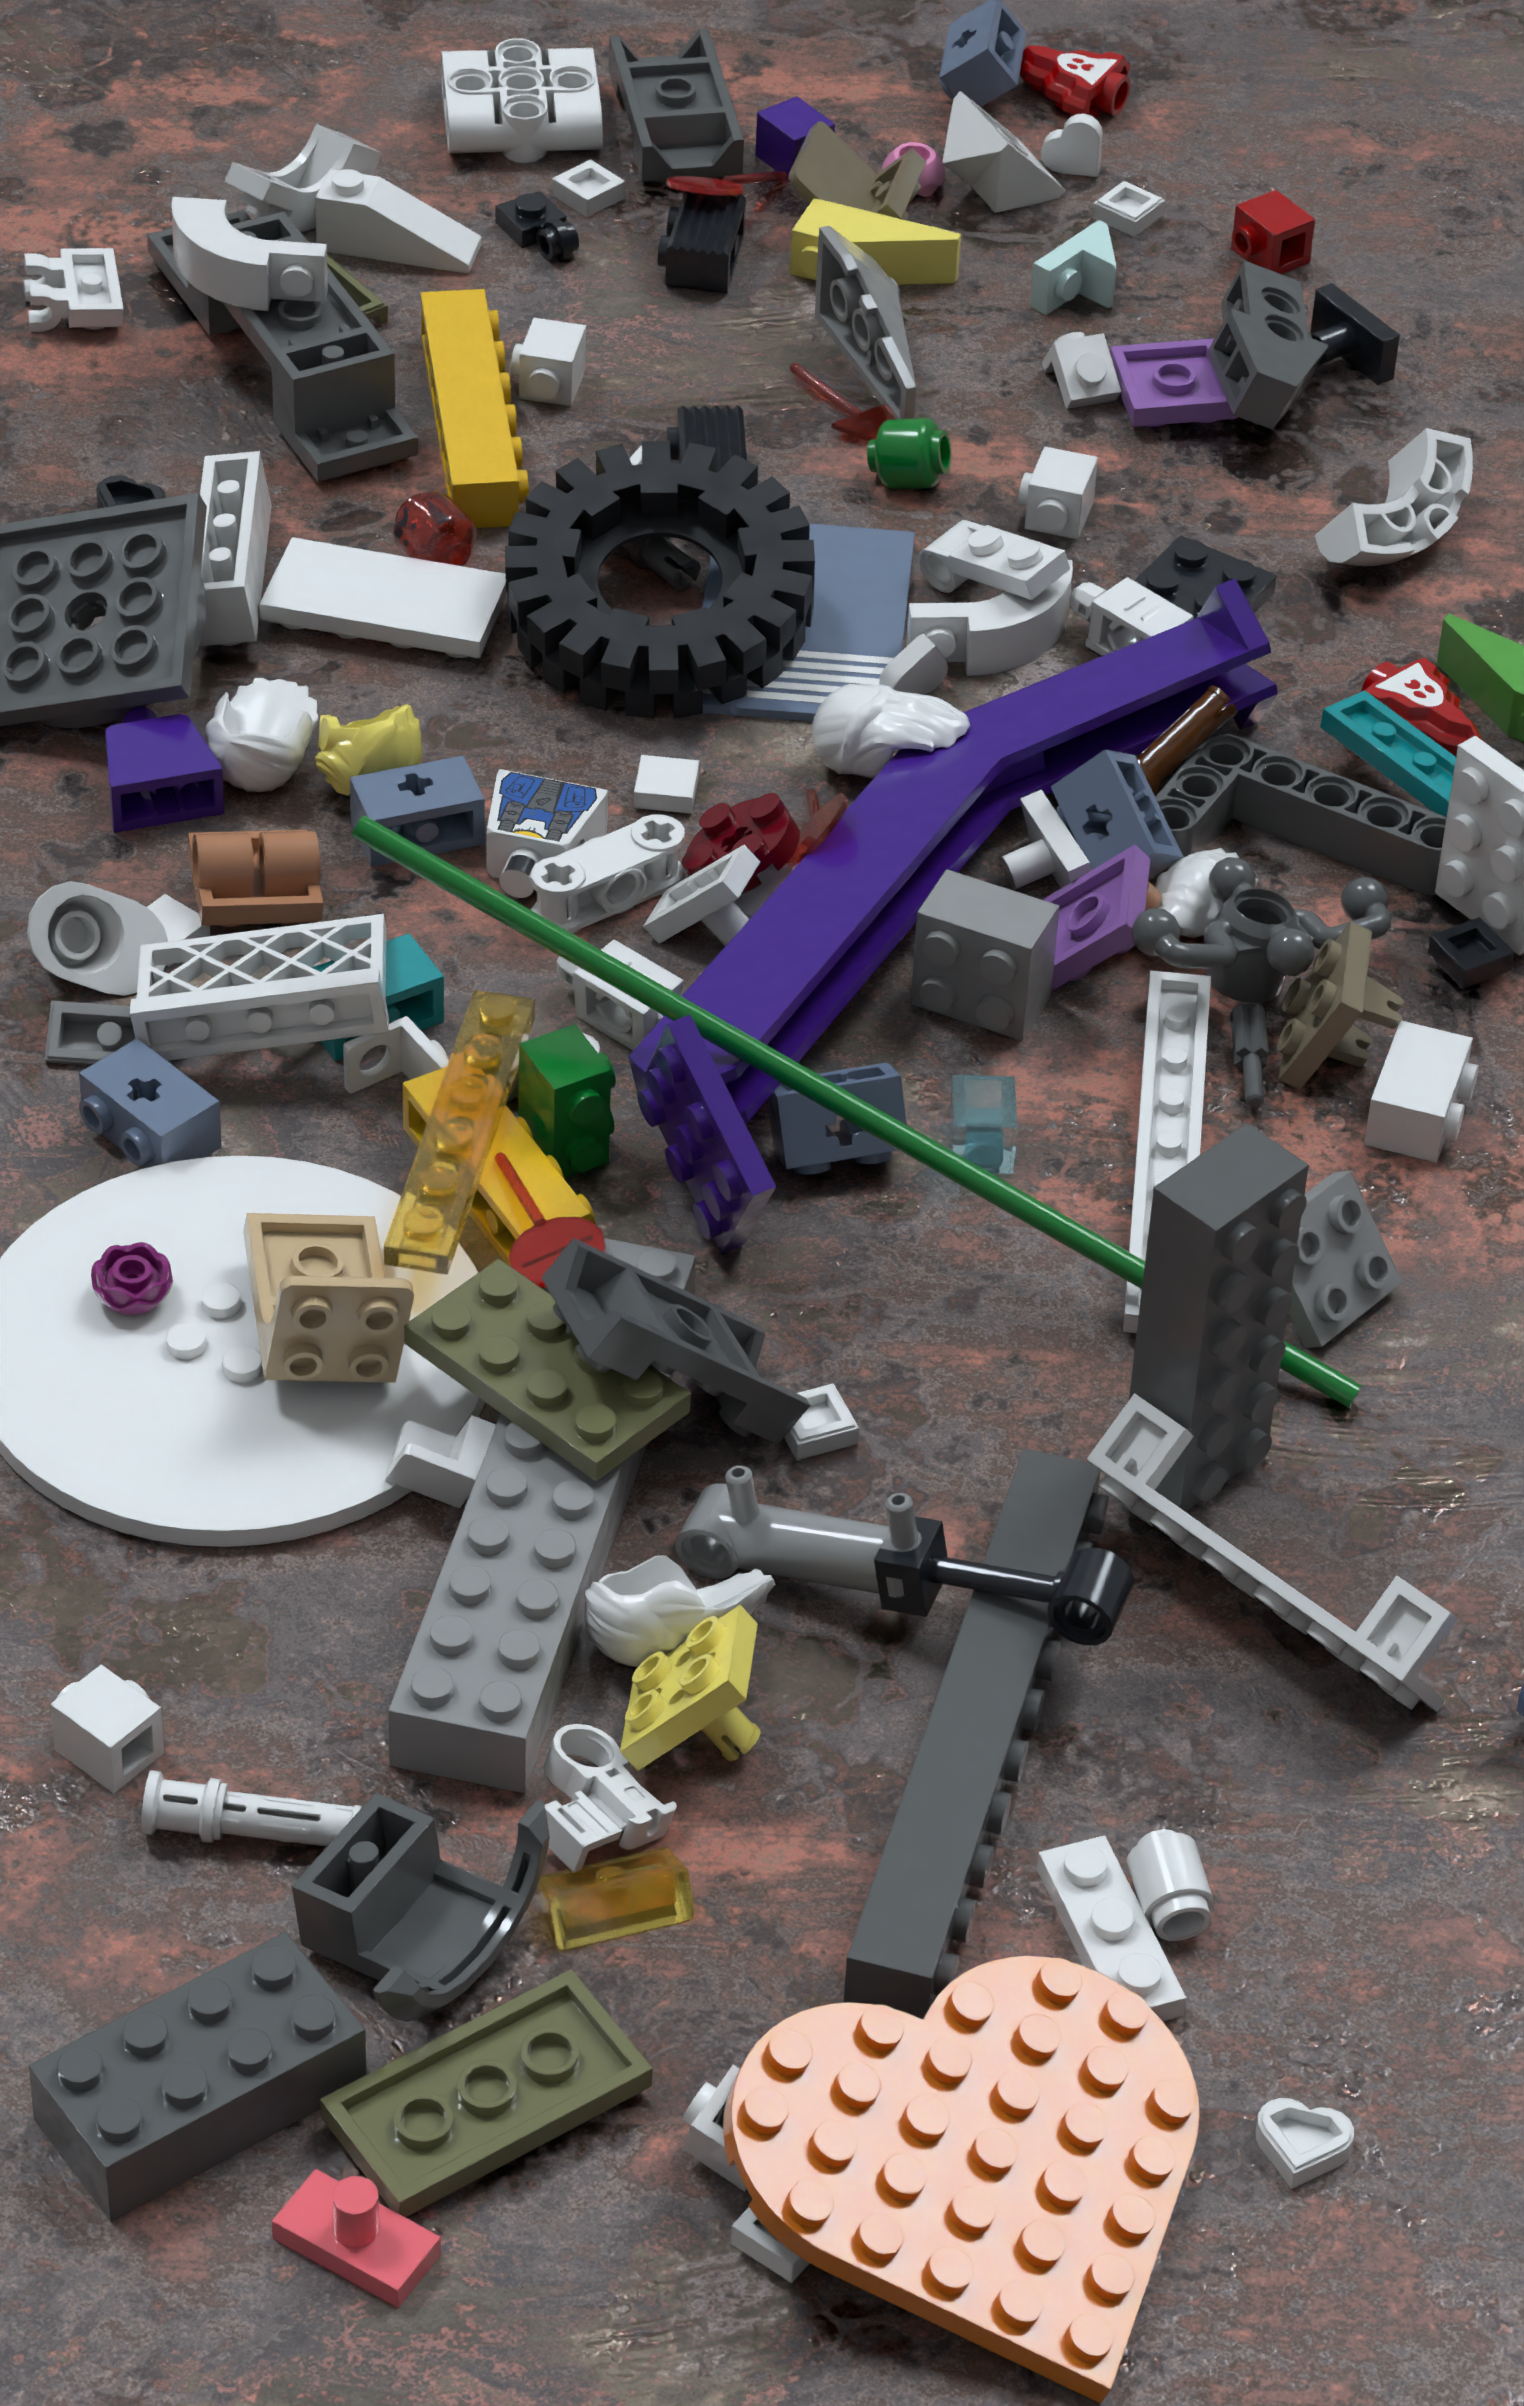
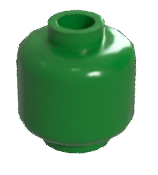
M931 418L887 420L878 429L876 439L868 442V467L872 473H878L882 484L889 490L933 488L940 481L942 474H947L950 470L952 453L948 433L945 430L940 431L938 425Z

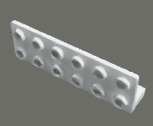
M1134 1393L1087 1458L1089 1462L1105 1474L1098 1485L1150 1526H1156L1201 1562H1207L1222 1573L1221 1575L1240 1590L1252 1598H1258L1270 1607L1275 1614L1304 1635L1309 1634L1346 1665L1358 1673L1360 1671L1401 1704L1412 1710L1420 1700L1438 1712L1445 1703V1700L1417 1676L1457 1623L1458 1619L1451 1612L1396 1575L1355 1632L1155 1491L1194 1436L1183 1426Z

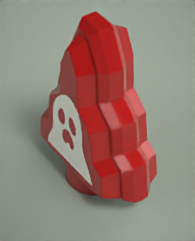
M1027 45L1023 50L1019 76L1029 87L1045 94L1047 98L1054 101L1056 107L1061 108L1070 114L1071 117L1076 114H1087L1096 119L1102 112L1117 116L1127 102L1131 87L1130 78L1127 76L1130 70V63L1126 61L1124 55L1113 52L1097 54L1085 50L1065 53L1046 46Z
M1425 657L1413 661L1402 668H1398L1391 662L1381 663L1369 673L1363 683L1361 692L1367 691L1455 757L1459 744L1474 736L1483 741L1474 722L1468 719L1464 712L1459 709L1460 699L1449 690L1450 680Z

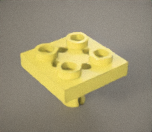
M741 1605L719 1619L716 1616L704 1619L690 1632L686 1641L677 1646L675 1650H671L667 1654L656 1652L646 1658L635 1670L632 1676L633 1683L628 1710L625 1714L626 1721L620 1753L637 1771L700 1730L714 1743L728 1761H734L739 1758V1752L734 1748L735 1745L743 1754H746L759 1739L760 1728L737 1708L739 1704L747 1699L758 1623Z

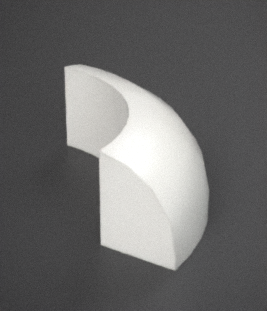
M1428 428L1422 431L1388 461L1389 489L1385 503L1376 505L1350 504L1314 535L1320 553L1329 562L1357 566H1377L1405 559L1432 545L1457 521L1458 517L1456 515L1461 502L1469 495L1473 474L1471 438Z

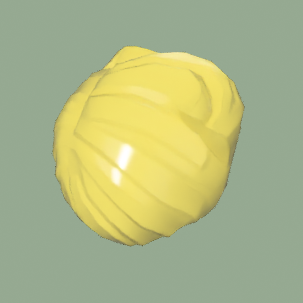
M411 705L396 706L393 709L383 711L373 719L353 721L347 725H340L335 716L320 715L318 750L322 751L315 757L316 768L326 775V782L330 783L337 793L349 796L350 777L420 764L423 752L419 720L414 716Z

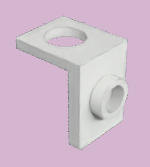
M407 1016L389 1023V1032L362 1035L343 1045L344 1088L350 1094L400 1072H403L411 1080L452 1065L443 1047L436 1040L430 1041ZM378 1045H386L385 1055L376 1066L368 1070H360V1061L367 1051Z

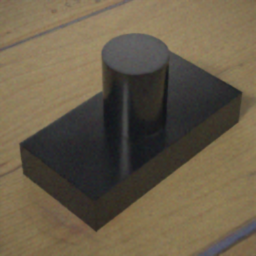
M1333 283L1317 288L1315 290L1310 333L1312 339L1328 344V348L1318 365L1341 357L1376 385L1394 379L1400 334Z

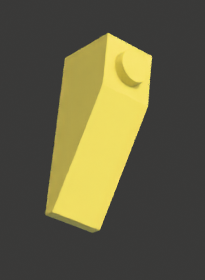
M813 198L792 229L791 275L816 281L819 228L830 226L874 258L887 276L896 281L897 285L955 283L958 279L961 247L960 233Z

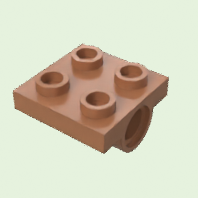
M272 830L188 833L187 854L201 926L220 925L233 927L239 924L280 923L293 925L300 922H322L323 899L319 885L320 854L315 831Z

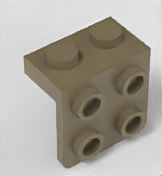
M819 121L810 128L789 173V180L798 195L810 203L813 198L907 220L909 213L906 211V207L921 188L918 180L926 161L911 148L880 173L876 174L827 124Z

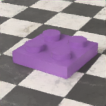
M1214 338L1110 346L1111 359L1121 388L1120 395L1133 427H1160L1164 424L1187 422L1211 423L1216 420L1238 418L1232 413L1208 357V350Z
M1136 845L1131 846L1043 899L1060 906L1052 991L1068 981H1077L1083 978L1095 965L1116 953H1125L1135 946L1132 939V925L1138 915L1145 911L1151 860Z

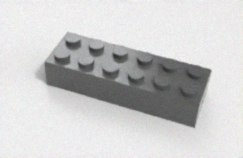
M1248 1123L1163 1180L1153 1189L1129 1400L1135 1393L1183 1426L1194 1436L1155 1489L1156 1492L1185 1512L1200 1501L1207 1502L1213 1499L1220 1492L1224 1484L1244 1468L1251 1469L1256 1467L1266 1457L1272 1445L1270 1432L1274 1407L1279 1397L1277 1383L1280 1362L1286 1349L1283 1341L1287 1314L1293 1300L1290 1293L1294 1265L1300 1252L1297 1244L1301 1217L1307 1204L1305 1189L1309 1165Z

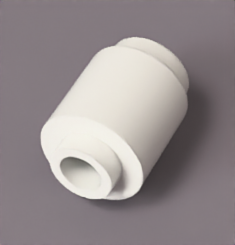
M1168 1829L1156 1830L1143 1836L1128 1854L1127 1865L1140 1906L1150 1926L1156 1930V1934L1161 1939L1168 1941L1185 1940L1200 1934L1211 1923L1212 1916L1210 1911L1213 1908L1214 1899L1194 1839L1186 1834L1176 1833Z

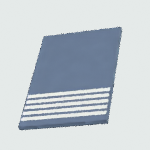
M809 524V540H814L815 554L814 608L811 627L805 628V643L793 661L782 657V674L763 689L747 678V696L725 704H721L709 689H704L703 713L813 722L814 716L824 699L843 685H880V675L883 669L903 649L915 532ZM711 555L702 608H709L716 601L722 588V574Z

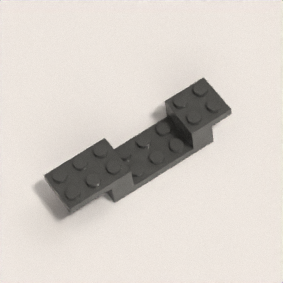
M244 210L227 214L228 222L235 229L248 236L272 241L309 243L285 211L251 219ZM173 228L147 234L148 253L209 336L218 333H230L238 328H242L272 368L274 424L317 482L338 479L346 474L379 465H389L395 461L418 455V436L395 408V353L328 267V291L325 302L271 299L268 311L242 308L204 294L185 279L174 259Z

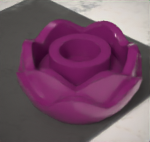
M144 1242L124 1246H110L105 1250L101 1259L94 1262L91 1269L92 1286L96 1296L106 1307L124 1315H141L155 1309L166 1299L173 1286V1277L168 1258L162 1253H158L150 1244Z

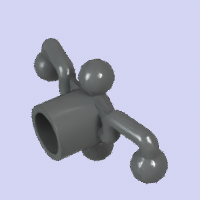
M1227 857L1217 862L1209 873V888L1213 896L1224 903L1220 920L1212 922L1205 929V944L1179 942L1180 927L1175 916L1165 909L1150 908L1138 915L1132 925V939L1137 949L1146 955L1159 956L1170 965L1179 968L1207 969L1206 976H1211V986L1219 993L1233 1000L1246 1003H1264L1275 999L1281 993L1286 976H1297L1307 971L1314 961L1315 948L1320 950L1321 946L1328 939L1335 941L1350 922L1327 927L1315 913L1300 908L1293 909L1291 903L1283 896L1273 891L1255 889L1256 875L1251 865L1241 858ZM1359 877L1349 882L1341 895V907L1346 917L1351 919V922L1372 931L1371 940L1385 935L1391 927L1392 917L1388 911V894L1383 884L1374 878Z

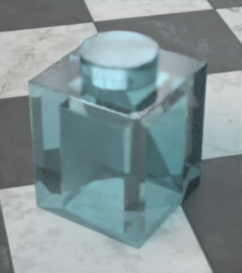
M952 1075L948 1120L950 1150L990 1173L1013 1174L1018 1130L1015 1076Z

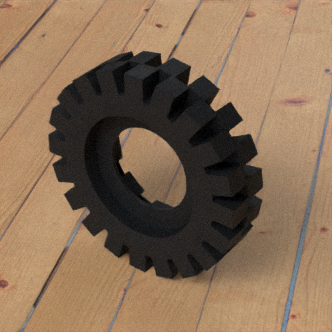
M642 441V464L632 465L623 444L596 450V474L577 458L555 470L556 488L541 481L525 498L526 513L516 511L508 530V546H505L507 616L511 633H517L518 648L531 666L543 662V679L563 693L580 681V702L607 711L619 690L625 691L626 716L654 718L658 695L669 694L674 718L703 714L704 689H709L721 704L747 696V678L763 689L782 674V657L792 661L795 659L805 643V628L811 627L814 608V540H809L810 525L801 507L790 508V492L773 476L758 484V466L735 454L716 473L717 448L689 442L681 464L671 463L670 441ZM647 537H674L689 541L704 549L716 561L722 574V588L716 601L709 608L704 607L672 616V625L665 626L650 625L649 617L618 608L612 610L600 594L598 575L605 560L615 550L629 542Z

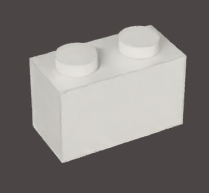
M1401 1021L1371 1098L1364 1145L1437 1163L1445 1139L1457 1140L1465 1105L1458 1103L1459 1099L1470 1101L1475 1088L1479 1065L1469 1063L1473 1038Z

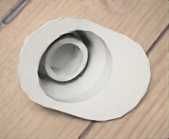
M69 881L54 885L38 897L29 914L27 935L31 951L41 966L62 979L107 994L126 996L137 993L141 945L169 942L164 925L152 910L135 900L90 884ZM166 964L157 965L156 968L163 971Z

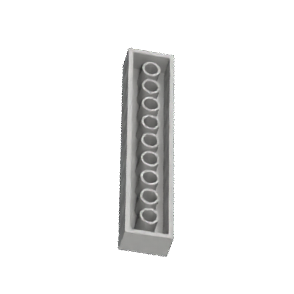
M590 1238L583 1242L589 1244L591 1242H594V1240ZM604 1238L606 1245L605 1253L694 1294L695 1255ZM500 1414L388 1710L389 1766L526 1793L585 1624V1591L591 1586L592 1582H599L647 1444L599 1480L594 1481L503 1414Z

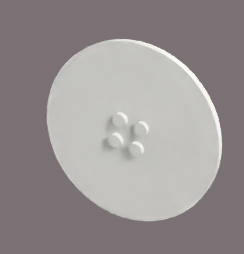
M203 1157L152 1166L110 1179L79 1193L55 1207L31 1225L10 1245L0 1258V1454L13 1470L32 1487L61 1507L89 1521L116 1531L155 1541L216 1547L263 1545L296 1540L358 1521L391 1505L412 1491L399 1486L398 1483L385 1480L400 1429L407 1420H413L456 1437L471 1415L479 1417L485 1401L405 1344L396 1383L264 1380L243 1233L246 1214L375 1216L385 1278L407 1279L413 1286L414 1300L409 1321L478 1273L475 1265L450 1233L420 1207L370 1180L327 1166L276 1157ZM138 1242L148 1243L158 1253L165 1255L170 1262L173 1277L171 1291L158 1307L141 1315H124L109 1309L99 1300L93 1290L91 1269L94 1262L100 1260L105 1250L112 1245L124 1246Z

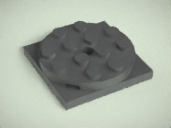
M199 493L0 524V726L36 721L60 728L92 727L115 720H122L131 709L144 707L147 704L190 698L193 656L198 650L207 617L206 590L201 578L207 505ZM104 616L101 622L93 628L84 630L92 624L94 618Z

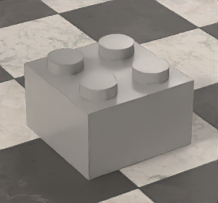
M946 869L917 912L911 1005L1023 1041L1051 998L1060 906Z

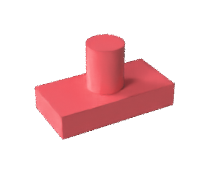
M315 2168L272 2220V2238L396 2308L401 2306L441 2256V2237L380 2204L376 2185L371 2180L361 2176H351L338 2181Z

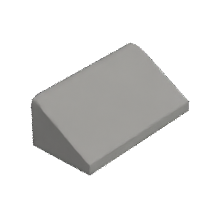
M51 1001L45 1062L91 1066L132 1042L136 1038L130 1017V1006Z

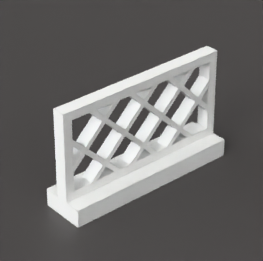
M384 914L141 945L137 998L131 999L130 1017L135 1038L141 1040L161 1057L169 1061L389 1032V1015L385 1000L387 928ZM369 938L353 950L342 946L350 940ZM305 947L304 950L292 958L281 954L288 948ZM244 955V957L231 966L220 962L227 956ZM324 957L335 961V963L322 972L311 968ZM184 963L169 974L156 968L157 965ZM263 965L274 969L260 980L250 976V974ZM202 973L213 977L199 988L189 984V982Z

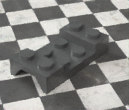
M699 29L678 55L638 57L620 35L609 36V73L616 97H622L633 132V154L641 182L669 183L677 179L690 178L715 180L725 176L743 175L744 138L709 29Z
M575 1238L570 1241L541 1277L556 1302L553 1305V1311L561 1321L571 1328L579 1341V1344L576 1346L577 1352L590 1366L598 1371L607 1373L610 1369H613L635 1380H638L650 1364L668 1375L678 1371L691 1377L700 1388L716 1397L722 1407L719 1410L721 1419L736 1433L744 1437H749L754 1433L776 1444L780 1443L811 1406L806 1397L759 1376L755 1369L766 1334L761 1326Z

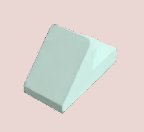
M1100 220L1096 221L1033 263L1031 308L1048 315L1065 302L1072 300L1077 294H1081L1107 308L1113 307L1116 260L1106 223Z

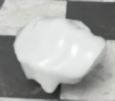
M1223 848L1196 852L1173 862L1166 872L1160 873L1157 877L1155 887L1162 893L1159 909H1165L1175 916L1180 927V935L1192 938L1203 936L1208 925L1220 920L1224 903L1213 896L1209 888V873L1217 862L1227 857L1239 858L1236 852L1225 853Z

